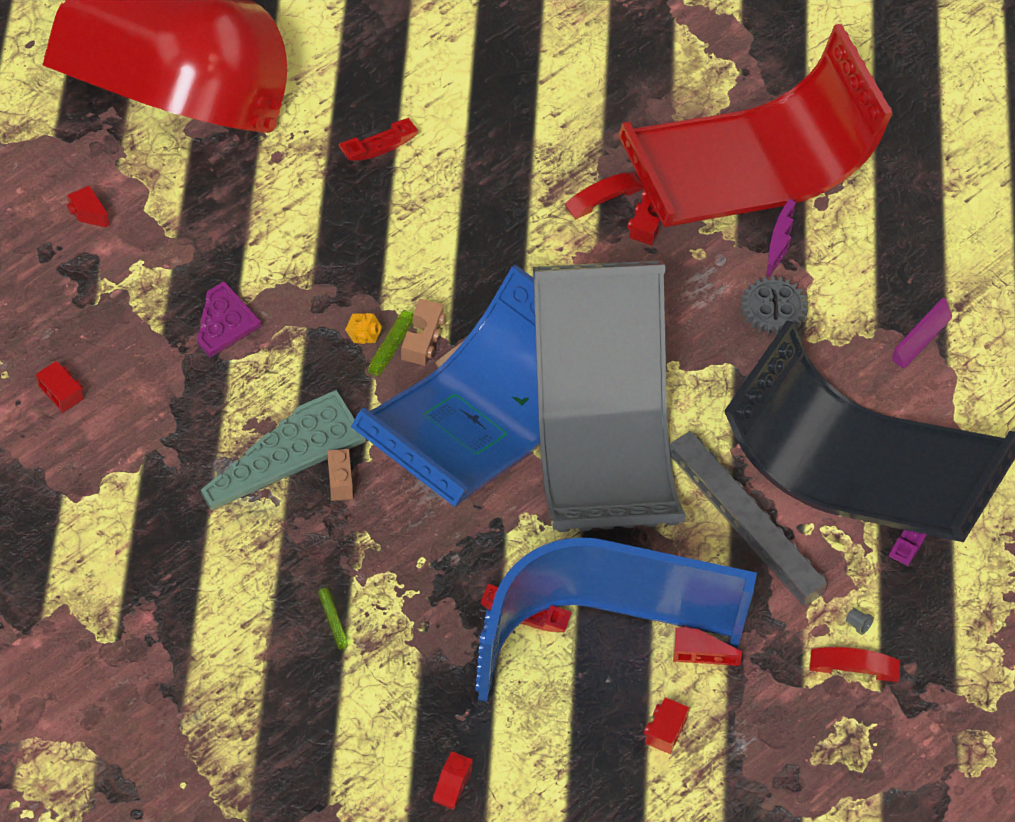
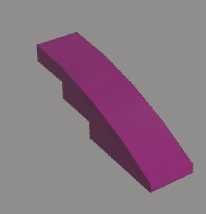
M788 199L773 230L767 260L766 275L769 277L790 247L791 236L789 235L792 232L794 221L792 216L794 215L796 202Z

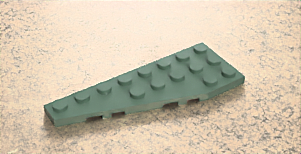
M337 390L298 406L291 416L287 419L284 418L277 428L271 433L268 432L245 452L242 458L238 461L235 460L228 470L222 475L219 474L201 489V494L212 511L328 459L327 450L351 449L366 442V438L351 427L355 419Z

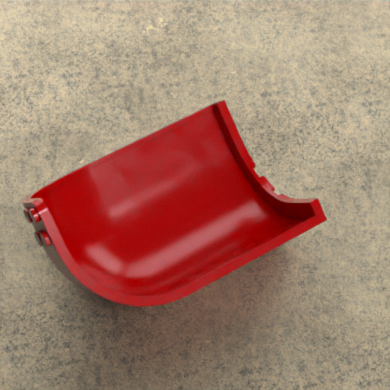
M66 0L65 3L60 4L55 15L42 66L164 111L212 124L263 133H270L276 128L287 81V56L282 35L269 13L252 0Z

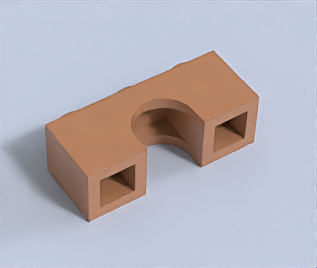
M419 299L413 314V327L424 331L420 333L407 331L401 347V360L425 366L428 358H432L434 352L433 343L437 342L440 336V330L438 329L440 325H444L446 313H443V304Z

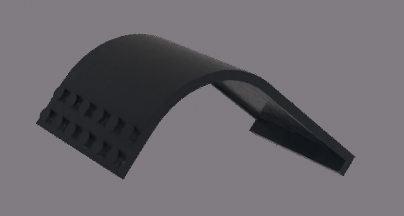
M793 321L785 322L724 411L737 442L749 461L767 480L792 498L826 513L959 542L966 540L1015 460V431L1009 430L1006 437L1002 438L895 418L871 411L848 399L829 384L814 367Z

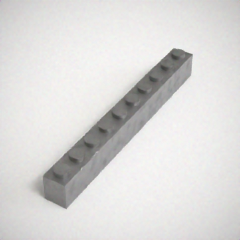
M689 431L670 443V457L803 607L824 595L827 585L825 577L812 567L808 558L800 554L797 546L785 537L780 527L775 526L767 512L762 511L757 506L755 499L744 491L740 482L735 481L731 477L729 470L717 461L713 452L706 449L698 436Z

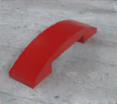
M408 117L392 123L391 129L361 141L355 137L340 143L339 147L348 160H366L400 147L416 136L418 129Z
M634 172L613 175L583 189L565 203V207L576 220L592 213L594 206L624 193L626 196H630L643 190L644 186Z
M487 584L480 604L491 610L498 587ZM551 605L550 609L525 619L521 624L544 631L565 633L572 612Z
M823 647L811 649L809 671L831 674L833 669L876 675V680L899 682L900 660L864 649Z

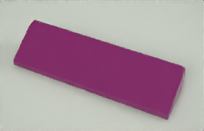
M942 298L895 347L892 357L893 362L902 368H906L952 319V313L945 298Z

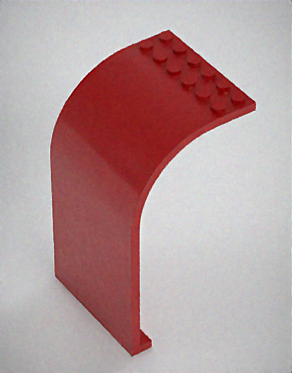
M835 24L824 52L813 70L798 85L777 99L744 111L633 129L630 122L622 123L618 137L663 226L669 227L785 206L788 199L799 203L834 188L855 173L873 154L893 112L883 97L882 91L879 90L875 83L874 77L870 74L865 62L860 57L856 46H854L849 38L848 32L845 31L842 24Z

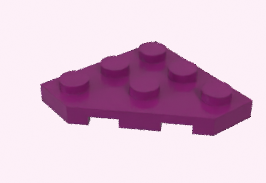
M223 281L207 291L197 343L211 358L261 327V321Z

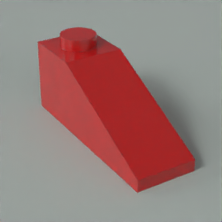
M688 626L675 627L673 662L740 666L742 651L699 629H692Z

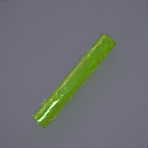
M322 588L318 591L335 642L338 649H345L348 647V642L329 589Z

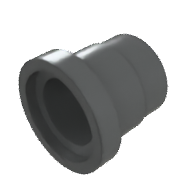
M853 608L846 617V622L854 627L860 635L865 634L870 629L874 620L872 615L865 614L856 608Z

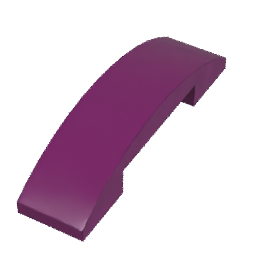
M904 530L892 548L889 557L909 566L927 535Z

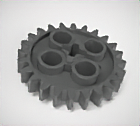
M764 276L762 282L756 279L755 285L750 283L748 289L744 290V295H742L741 299L742 316L746 317V323L752 322L751 328L758 326L759 333L766 330L767 335H769L771 331H774L776 336L786 321H793L797 328H800L801 322H805L808 312L807 295H802V288L796 290L797 283L790 285V279L783 282L782 276L778 280H775L774 276L767 280ZM772 292H775V309H777V311H776V319H777V320L774 319V315H773V313H774V303L772 302V300H773V293H772Z

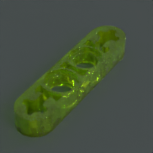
M407 310L401 312L373 357L368 373L377 377L381 376L407 331L410 329L414 313Z

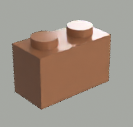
M349 449L327 450L331 501L353 499Z

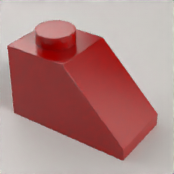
M90 185L67 195L69 202L66 204L70 215H75L79 222L105 228L109 226L108 213Z
M451 751L442 769L433 796V802L454 810L472 773L473 759Z

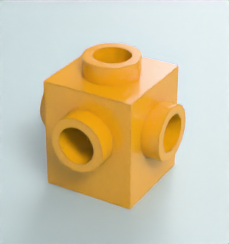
M352 314L345 331L354 343H375L382 326L374 314Z

